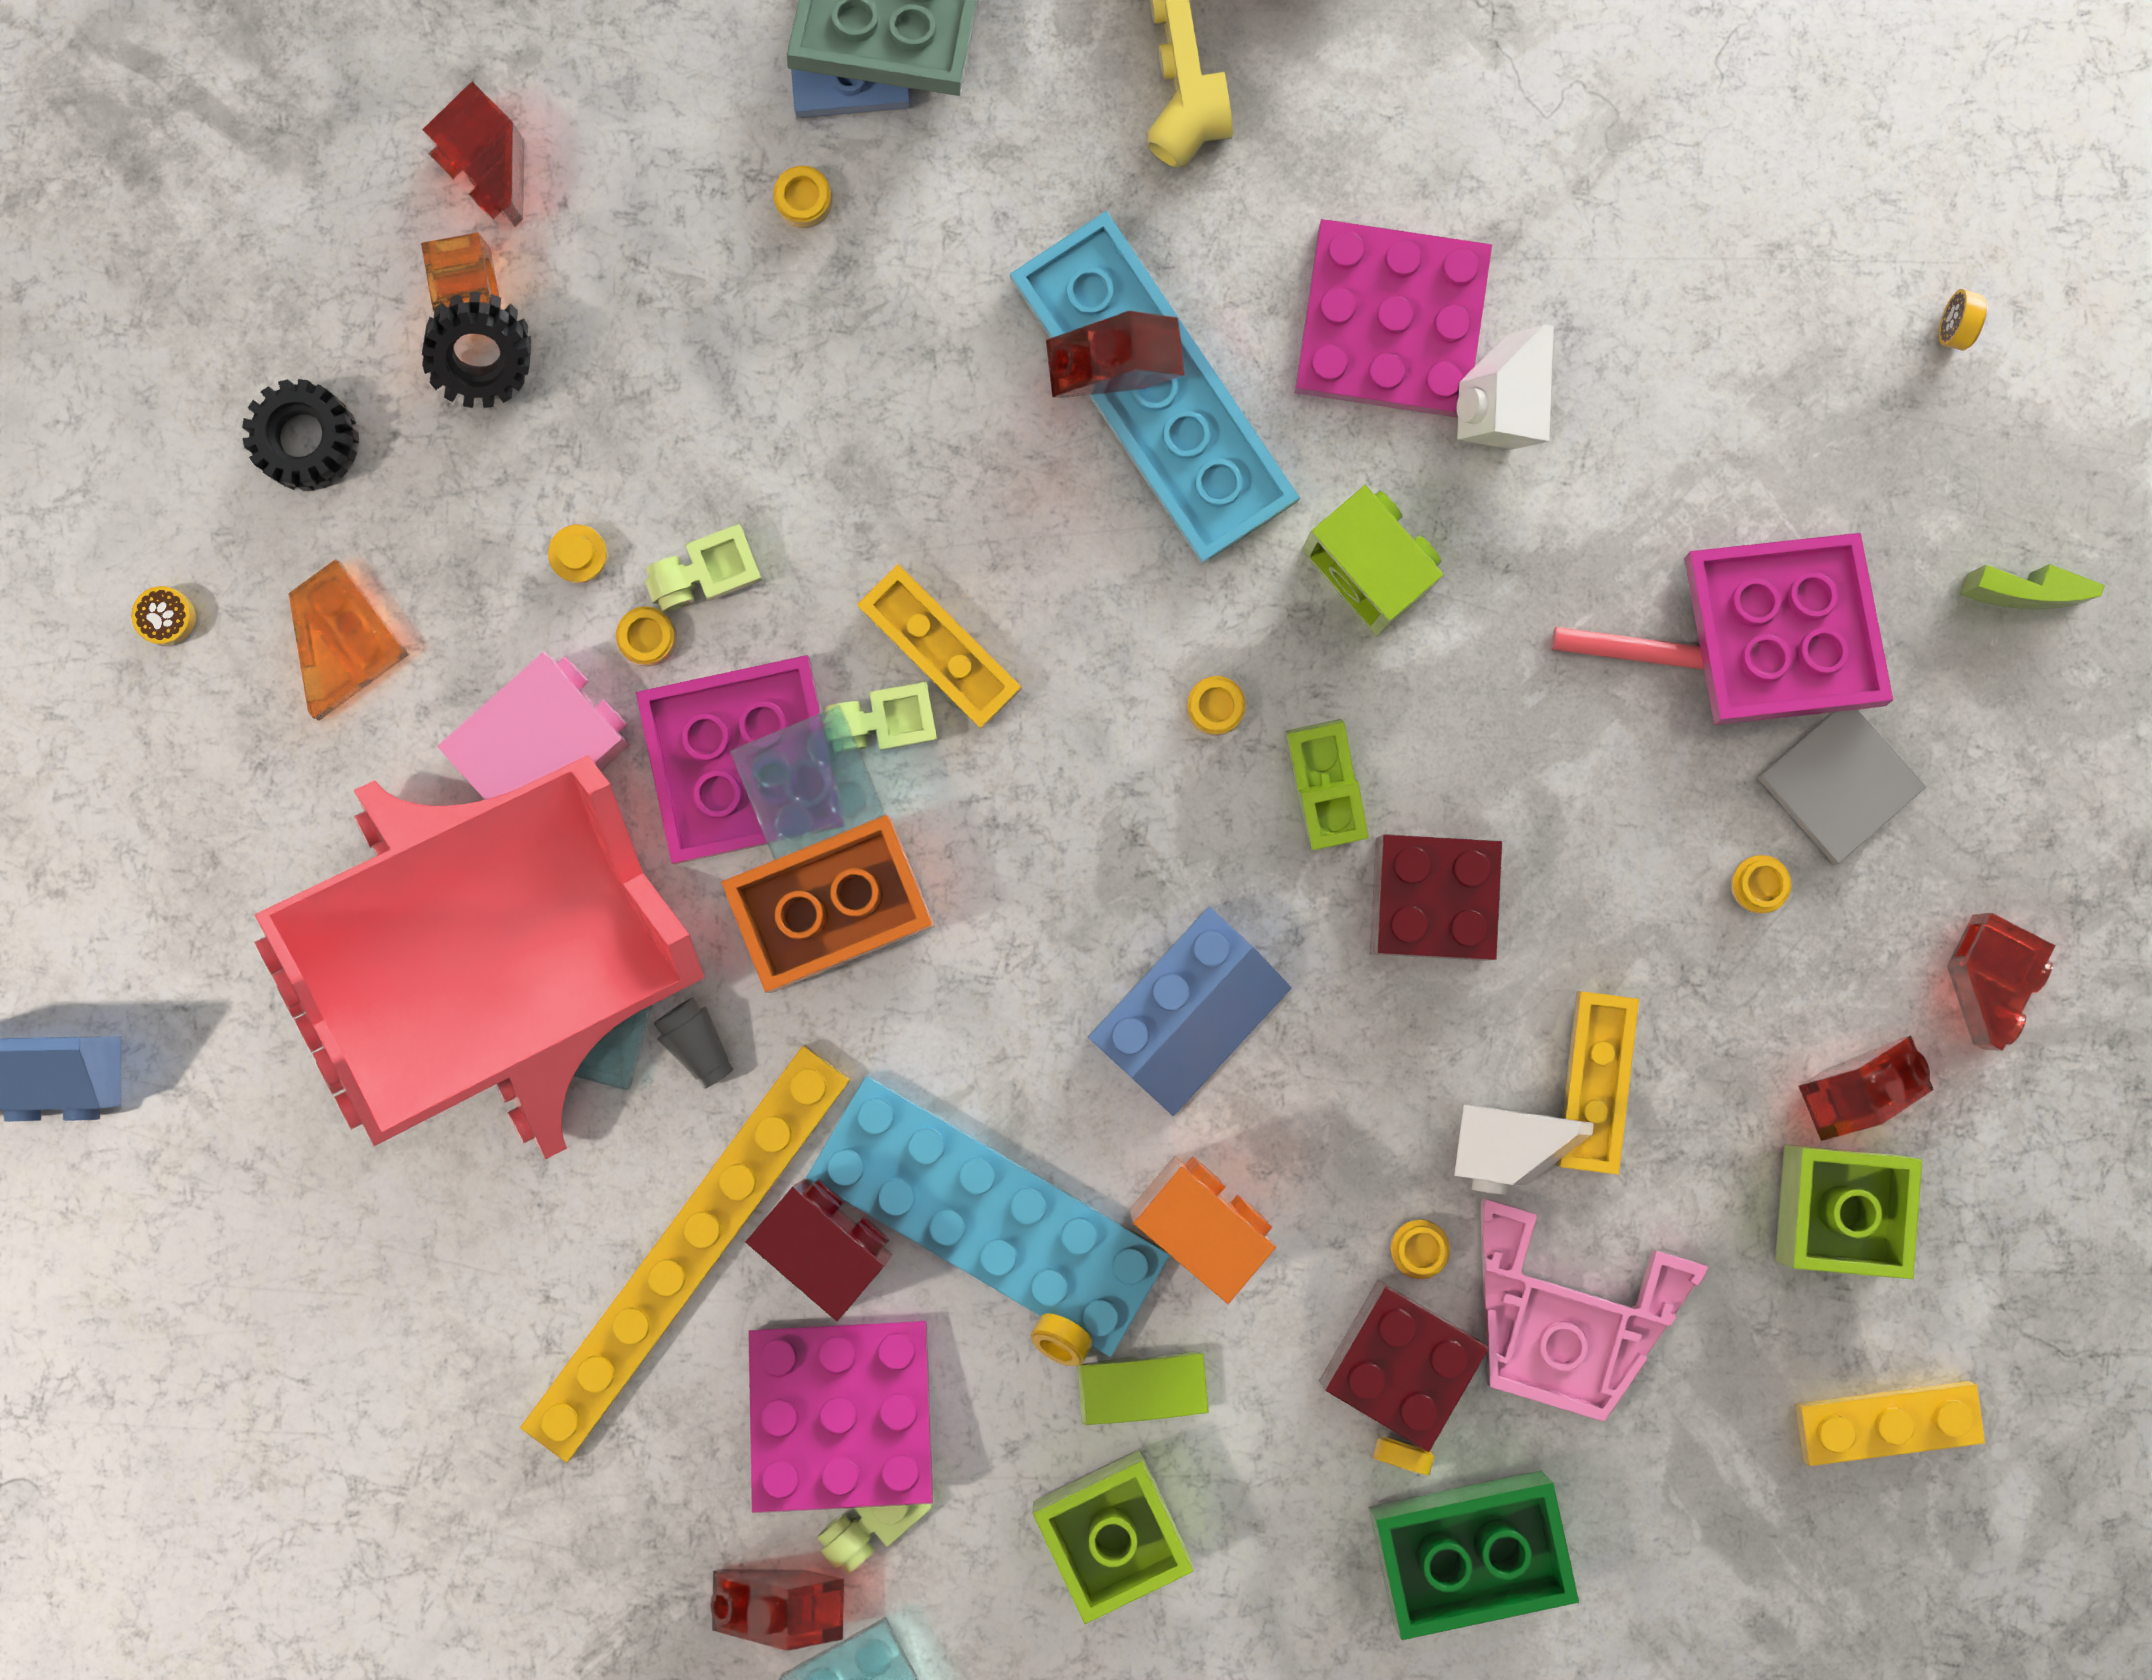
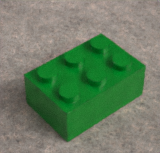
M1541 1470L1368 1507L1391 1617L1401 1640L1579 1603L1554 1483Z

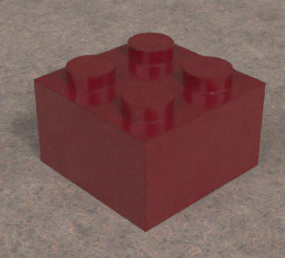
M1387 834L1377 837L1375 844L1370 954L1478 961L1497 960L1502 841Z
M804 1178L791 1187L745 1243L838 1322L892 1257L893 1254L885 1248L890 1240L866 1218L863 1217L856 1223L839 1209L845 1201L820 1179L810 1184Z
M1377 1280L1320 1377L1319 1382L1326 1392L1425 1451L1430 1452L1488 1352L1489 1347L1473 1335L1389 1285Z

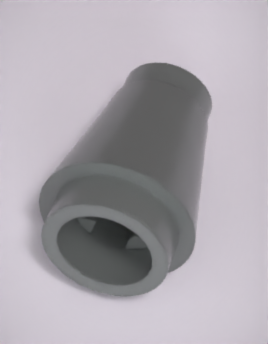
M694 998L684 1001L654 1022L655 1027L661 1034L657 1040L700 1082L704 1089L717 1083L733 1071V1067L728 1061L727 1054L707 1007L700 1008Z

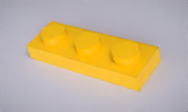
M899 564L857 604L858 608L980 730L1022 690V687Z
M1577 991L1562 1118L1594 1123L1592 1135L1557 1161L1556 1166L1619 1175L1639 1007L1638 998Z
M1970 1381L1795 1403L1803 1462L1808 1466L1985 1444L1977 1384Z

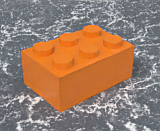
M888 814L721 881L765 993H774L935 927L896 827Z
M1174 1156L1129 1209L1133 1224L1229 1305L1277 1248L1267 1236L1273 1227L1238 1194L1231 1202H1228L1221 1196L1220 1193L1225 1189V1186L1216 1175L1192 1156L1184 1164Z

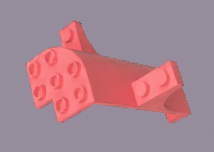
M589 755L511 792L467 804L432 806L408 802L389 794L376 780L355 789V795L363 812L355 815L354 819L369 848H373L376 857L254 914L265 937L254 943L272 975L292 1018L304 1013V1015L294 1019L310 1052L322 1048L312 1054L331 1094L333 1095L344 1090L343 1093L334 1098L351 1130L363 1125L372 1144L376 1146L495 1085L505 1103L512 1099L514 1100L516 1108L507 1112L523 1144L533 1139L545 1160L567 1149L562 1131L564 1099L575 1072L590 1050L608 1032L630 1016L705 978L690 934L642 871L611 784Z

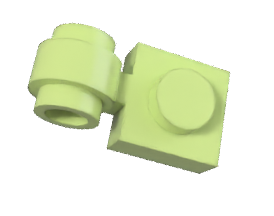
M739 523L685 544L692 560L690 565L681 564L678 556H672L647 566L645 569L648 578L644 583L652 603L659 604L662 612H670L695 601L692 591L696 588V584L701 583L707 600L711 601L763 580L742 526Z
M927 682L869 692L873 711L871 713L861 711L859 701L826 706L827 718L822 719L826 742L831 743L833 753H844L867 748L866 736H870L871 732L874 731L877 733L880 751L938 741Z
M933 1504L854 1508L860 1515L858 1519L854 1518L850 1521L843 1513L817 1536V1539L823 1545L820 1552L835 1569L841 1566L849 1574L861 1565L875 1550L868 1542L871 1538V1533L874 1532L885 1546L888 1547L932 1508Z

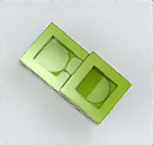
M1986 564L1967 574L1960 595L2002 607L2043 610L2080 605L2098 598L2102 595L2105 585L2052 564L2031 572L2027 580Z
M1342 719L1285 730L1294 780L1311 850L1369 839L1360 786L1354 775L1345 722Z
M1192 1351L1142 1359L1125 1357L1077 1365L1081 1419L1084 1425L1147 1421L1209 1413L1204 1353Z

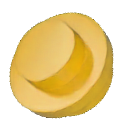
M580 524L569 525L559 530L551 539L548 547V560L554 572L562 579L572 583H585L596 578L604 569L607 561V547L603 538L594 529Z
M1757 855L1743 860L1735 868L1731 878V890L1737 903L1745 910L1758 914L1770 913L1779 909L1787 901L1791 891V878L1788 870L1779 860L1767 855Z
M1415 1219L1404 1223L1396 1230L1391 1240L1390 1253L1395 1266L1402 1273L1415 1279H1427L1437 1275L1446 1266L1450 1255V1244L1445 1232L1438 1225L1428 1220Z

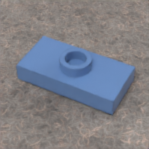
M791 69L796 118L911 108L909 88Z

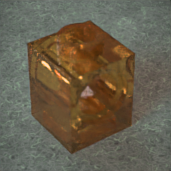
M479 232L421 243L433 312L441 302L448 308L450 297L457 294L461 295L464 303L469 302L470 292H481L480 302L489 304L491 294L499 297L491 248Z

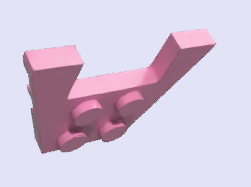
M1483 1198L1480 1208L1485 1345L1489 1347L1486 1353L1487 1384L1501 1391L1605 1422L1647 1361V1354L1667 1326H1671L1676 1319V1312L1693 1287L1698 1286L1705 1277L1708 1266L1652 1249L1636 1304L1633 1307L1612 1302L1522 1274V1266L1537 1214Z

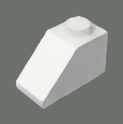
M1543 324L1507 334L1459 382V398L1456 407L1458 415L1457 440L1509 450L1549 442L1554 326Z
M1464 1105L1454 1176L1473 1179L1471 1190L1507 1195L1508 1184L1527 1185L1588 1139L1593 1133L1594 1123L1483 1106Z

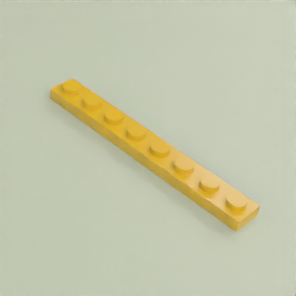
M802 1045L528 1415L520 1429L564 1462L568 1463L844 1091L851 1081L849 1077L807 1046Z

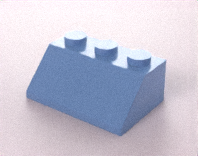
M1209 906L1087 1037L1165 1110L1174 1116L1292 987L1249 942Z
M121 1036L0 1038V1110H4L3 1121L41 1120V1110L63 1109V1120L65 1121L99 1120L101 1108L121 1106Z

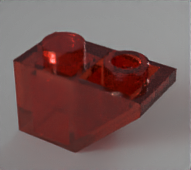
M472 81L422 129L435 146L428 155L452 180L461 173L475 187L468 195L492 220L501 213L516 227L523 220L524 138L513 121Z
M1129 310L1046 340L1051 391L1054 398L1139 390L1185 375L1178 317Z
M1994 913L1972 915L1947 968L1973 1045L1983 1050L2003 1051L2006 1044H2013L2021 1034L2027 1019L2026 1014L2022 1012L2032 992L2037 993L2047 982L2053 968V963L2049 961V958L2056 945Z
M1912 1036L1898 1039L1827 1068L1798 1086L1821 1141L1882 1125L1934 1090L1930 1082L1929 1065L1925 1057L1917 1051Z
M720 1569L713 1571V1595L710 1603L712 1631L785 1651L843 1640L844 1579L809 1570Z

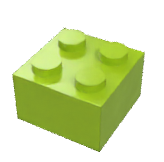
M1365 484L1310 531L1301 551L1377 637L1429 593L1444 574L1437 567L1442 560L1432 545L1420 535L1413 539L1398 522L1403 516L1396 504L1380 490L1374 495Z
M1784 1144L1775 1262L1793 1269L1914 1280L1923 1159L1896 1154Z
M1140 1449L1033 1501V1517L1084 1625L1194 1572L1191 1556Z

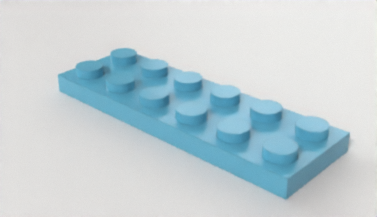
M1107 210L1010 273V280L1201 565L1299 501L1300 497Z
M868 1075L863 1079L806 1176L807 1179L814 1183L820 1179L844 1201L1039 1316L1050 1313L1073 1321L1090 1335L1093 1341L1092 1347L1109 1357H1112L1170 1257L1161 1247Z

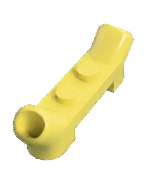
M1150 0L1154 24L1164 23L1167 37L1166 44H1159L1162 76L1164 80H1174L1176 94L1146 133L1149 150L1165 164L1174 168L1186 167L1204 142L1232 139L1233 137L1232 115L1225 72L1201 74L1189 0Z

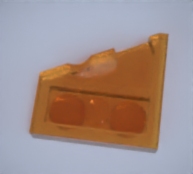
M337 559L288 593L307 709L313 719L320 721L409 655L342 562Z

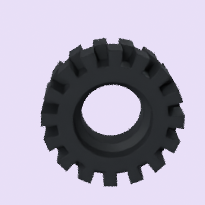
M470 292L469 302L465 303L460 294L451 296L448 308L441 302L435 308L434 318L429 317L422 348L423 370L425 374L431 373L429 383L437 390L444 385V398L451 402L454 401L457 394L464 395L463 406L473 408L474 398H482L483 408L494 407L496 395L500 397L503 403L510 400L513 388L519 392L523 387L525 375H528L530 367L531 336H528L529 327L525 319L517 321L518 310L511 303L505 310L501 309V298L491 294L489 304L480 302L481 292ZM467 334L484 335L496 342L500 350V356L491 365H469L457 357L454 351V344L460 337Z
M287 379L278 381L279 390L274 391L269 386L263 389L260 393L265 397L264 401L258 404L252 400L248 409L254 413L252 420L244 418L242 428L249 432V437L242 439L244 448L252 453V456L249 457L252 463L271 479L293 490L294 487H298L302 491H314L313 485L318 484L322 488L333 485L330 477L335 474L342 478L348 472L343 467L345 461L348 459L354 462L357 452L352 449V443H359V433L352 427L356 421L353 414L345 408L346 405L326 388L319 384L315 386L309 380L298 379V384H293ZM302 414L311 415L318 420L322 430V437L318 447L306 456L295 457L288 455L280 441L281 430L284 424L294 416Z

